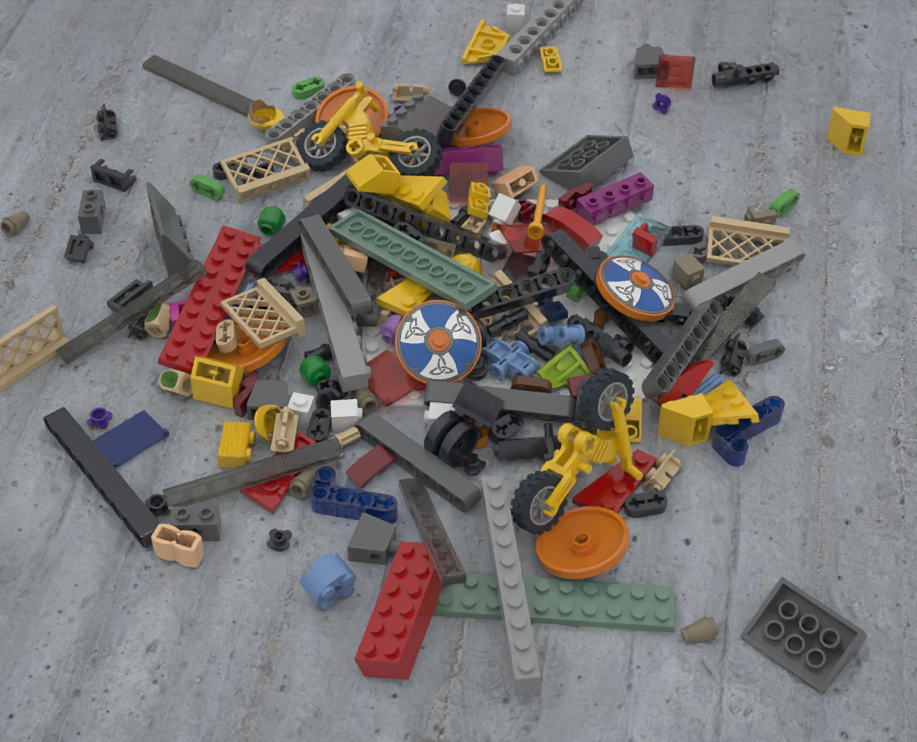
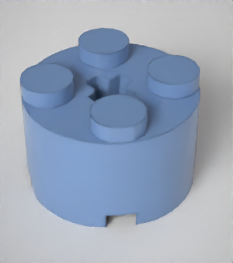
M328 553L314 561L309 566L311 571L306 576L303 573L300 579L301 586L317 606L326 611L333 607L335 601L339 598H348L353 594L356 575L339 554L336 553V556H333L332 553Z

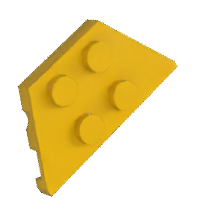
M481 19L461 58V64L485 63L491 55H496L510 41V35L500 31L495 26H492V28L487 26L486 21Z
M731 380L703 395L714 412L711 426L738 424L739 419L751 418L752 423L759 422L758 413Z

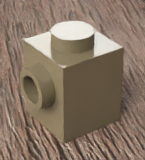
M690 253L674 260L672 275L685 289H688L703 282L705 268Z

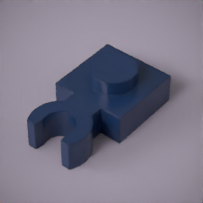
M553 297L537 302L541 314L549 323L568 318V310L560 301L553 302Z

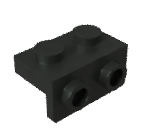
M138 279L134 280L107 301L108 308L124 318L128 317L142 303L145 304L149 298L155 296L153 282L147 280L145 283H142Z

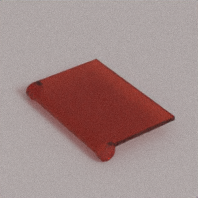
M554 220L541 223L544 227L543 236L556 231ZM530 223L499 225L500 232L515 254L540 252L542 249V237L534 240L527 235Z
M388 349L365 363L366 366H370L372 378L368 379V389L385 407H389L422 385L421 382L416 381L405 372L398 359Z

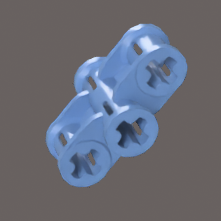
M580 324L570 325L569 327L567 325H556L554 327L540 326L538 329L540 345H551L552 343L566 345L568 342L571 344H582L585 339V330Z
M492 337L489 340V344L481 348V353L489 357V372L491 376L498 381H502L506 374L512 379L516 376L531 377L540 369L539 363L536 359L529 356V349L522 341L516 340L511 347L501 339Z

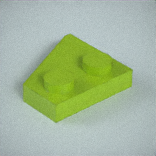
M567 345L536 371L540 378L547 379L552 383V388L568 385V378L591 374L587 365L571 345Z

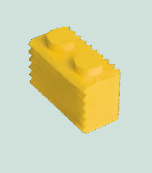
M224 422L217 455L219 468L246 469L247 462H251L252 448H250V445L255 444L256 433L252 431L250 422Z

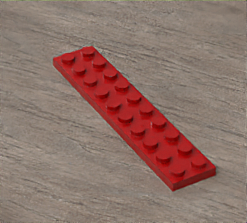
M225 225L222 226L158 358L159 365L191 375L195 356L208 358L216 341V327L226 319L228 314L221 307V301L236 296L247 272L245 269L246 261L254 253V245L260 244L261 237Z

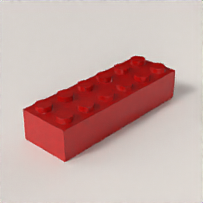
M400 542L354 658L364 677L409 680L452 564L444 543Z

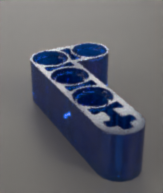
M769 396L752 405L758 413L759 422L752 423L751 418L739 419L738 424L716 425L711 442L713 449L729 465L734 467L742 466L746 461L749 448L747 440L781 421L785 406L784 400L778 396Z
M323 466L317 469L310 488L311 509L315 513L359 521L363 512L391 524L398 520V501L394 496L337 486L336 472L332 467Z

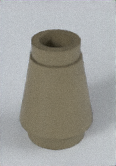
M22 211L5 217L0 223L1 230L8 236L16 235L30 221V216L27 212Z
M367 388L353 390L355 399H357V406L362 408L363 413L369 414L376 411L378 408V398Z
M308 467L292 479L289 486L291 494L299 499L307 497L319 476L318 471L313 467Z
M705 616L681 629V634L684 642L688 643L714 640V637L719 635V631L713 616L709 618Z

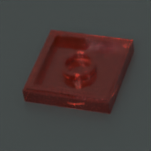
M659 54L655 87L691 90L695 57Z
M488 162L449 163L450 203L468 202L471 182L483 183L489 187Z

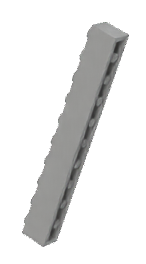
M301 234L303 255L317 298L342 391L348 392L368 388V379L372 378L370 366L365 365L367 358L365 350L361 351V336L356 335L358 333L357 323L352 321L353 316L347 311Z
M504 475L481 477V499L514 695L539 693L541 675Z

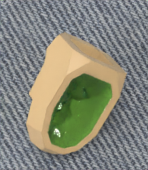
M164 301L158 302L149 311L144 321V330L152 337L161 339L168 335L172 325L169 304Z
M167 369L161 373L159 385L162 389L187 397L193 394L190 374L174 369Z

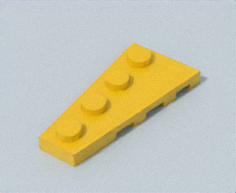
M408 278L377 297L376 300L377 305L404 316L413 307L429 301L436 294Z

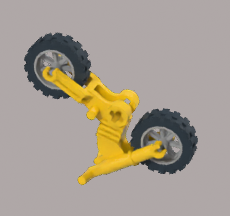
M362 81L356 83V93L329 119L330 121L325 122V120H321L319 123H312L310 127L307 126L304 129L305 131L300 134V140L297 141V150L304 163H307L313 171L320 170L321 172H326L328 169L330 171L334 169V166H339L341 164L340 161L346 157V151L356 163L365 154L366 156L369 154L387 156L401 176L433 175L436 172V168H439L441 165L440 160L443 159L441 154L443 150L440 143L431 132L428 133L425 129L419 130L415 128L413 131L407 130L405 134L397 137V141L377 138L371 121L365 113L369 108L377 112L380 107L372 100V97H365L367 90L364 88ZM427 148H429V153H423ZM317 151L315 156L311 154L312 152Z
M605 367L603 370H597L594 376L591 375L588 378V383L584 384L582 388L583 393L582 395L580 394L579 401L581 402L578 408L581 411L580 417L585 420L584 422L597 428L599 434L593 435L570 423H565L560 427L557 438L562 443L561 449H557L554 452V458L546 461L540 470L535 471V474L530 473L527 475V479H523L519 483L520 487L516 488L514 492L515 496L511 500L512 509L510 511L513 516L512 520L518 527L534 535L550 531L552 526L559 522L558 519L565 512L564 507L567 506L568 502L566 497L576 483V475L580 471L587 474L592 471V466L587 464L589 461L599 464L608 462L614 465L618 453L622 470L628 472L638 481L642 479L643 473L633 466L632 449L628 434L629 427L625 418L626 414H629L631 410L630 406L634 402L633 394L635 393V389L632 387L633 381L629 379L627 374Z

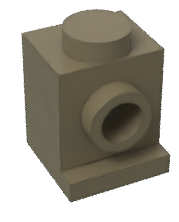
M298 286L293 291H290V297L296 304L295 310L303 318L318 314L317 298L314 297L310 286L305 288ZM310 305V308L302 309V307Z

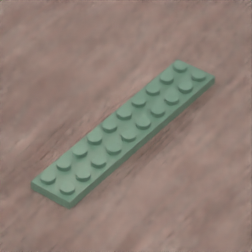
M360 209L328 227L332 236L442 298L459 305L466 311L497 291V283Z
M449 571L432 616L502 620L494 574ZM522 576L531 623L674 632L673 586Z

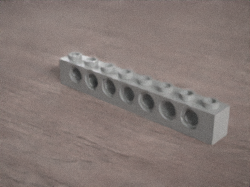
M549 0L496 54L505 59L502 71L514 76L519 70H522L523 66L540 50V47L547 43L550 37L566 23V20L573 16L574 12L582 6L583 0Z

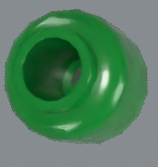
M266 207L262 210L257 225L264 235L273 236L283 228L286 216L279 207Z
M318 355L306 357L300 364V375L309 386L316 387L320 381L330 378V367Z

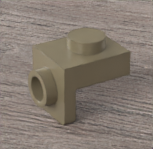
M748 206L747 212L744 215V221L775 225L777 214L775 210L755 212L752 206Z

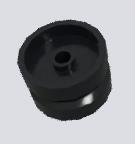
M449 410L440 415L429 428L424 440V448L454 469L459 466L461 459H466L474 451L480 437V430L471 422L465 421L463 417L454 411Z

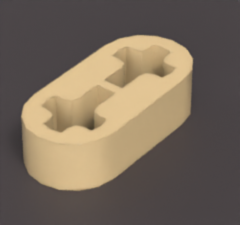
M224 320L216 327V344L222 353L231 352L237 347L238 330L233 320Z

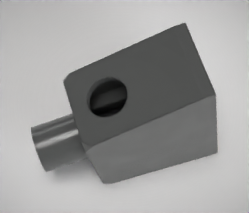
M646 43L642 47L636 48L634 79L668 78L670 63L661 47H652Z
M271 373L267 376V380L255 381L247 403L249 420H254L256 411L261 406L276 405L281 409L288 406L287 382L280 380L279 375Z
M362 512L348 545V559L352 562L385 565L390 554H396L400 542L404 541L396 540V527L393 524Z

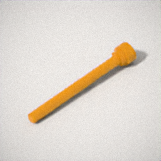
M540 185L534 219L529 224L527 235L533 240L540 239L544 232L541 220L547 191L546 185Z

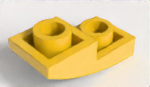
M557 46L540 47V59L544 73L562 72Z
M471 182L468 194V214L483 219L487 218L489 214L488 202L491 197L490 187L483 183Z

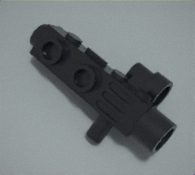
M736 62L718 63V73H713L711 76L712 85L716 88L745 83L752 85L757 81L769 82L776 75H779V66L775 65V62L743 67L741 64L737 65Z
M577 314L568 318V327L577 324L583 326L585 330L584 341L589 338H593L596 341L603 359L607 356L621 367H626L631 362L633 357L632 351L635 347V343L627 337L624 338L619 334L612 338L608 333H603V330L595 324L592 325V322L587 318L583 319Z
M544 423L545 436L497 440V443L493 444L494 457H498L500 460L508 459L510 461L517 460V458L530 459L539 456V458H543V464H545L546 461L554 458V452L557 449H561L562 443L558 441L557 435L553 436V423Z

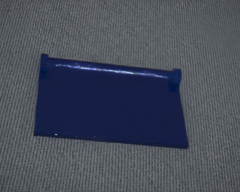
M143 410L94 439L93 442L114 468H117L170 434L166 428L163 429Z

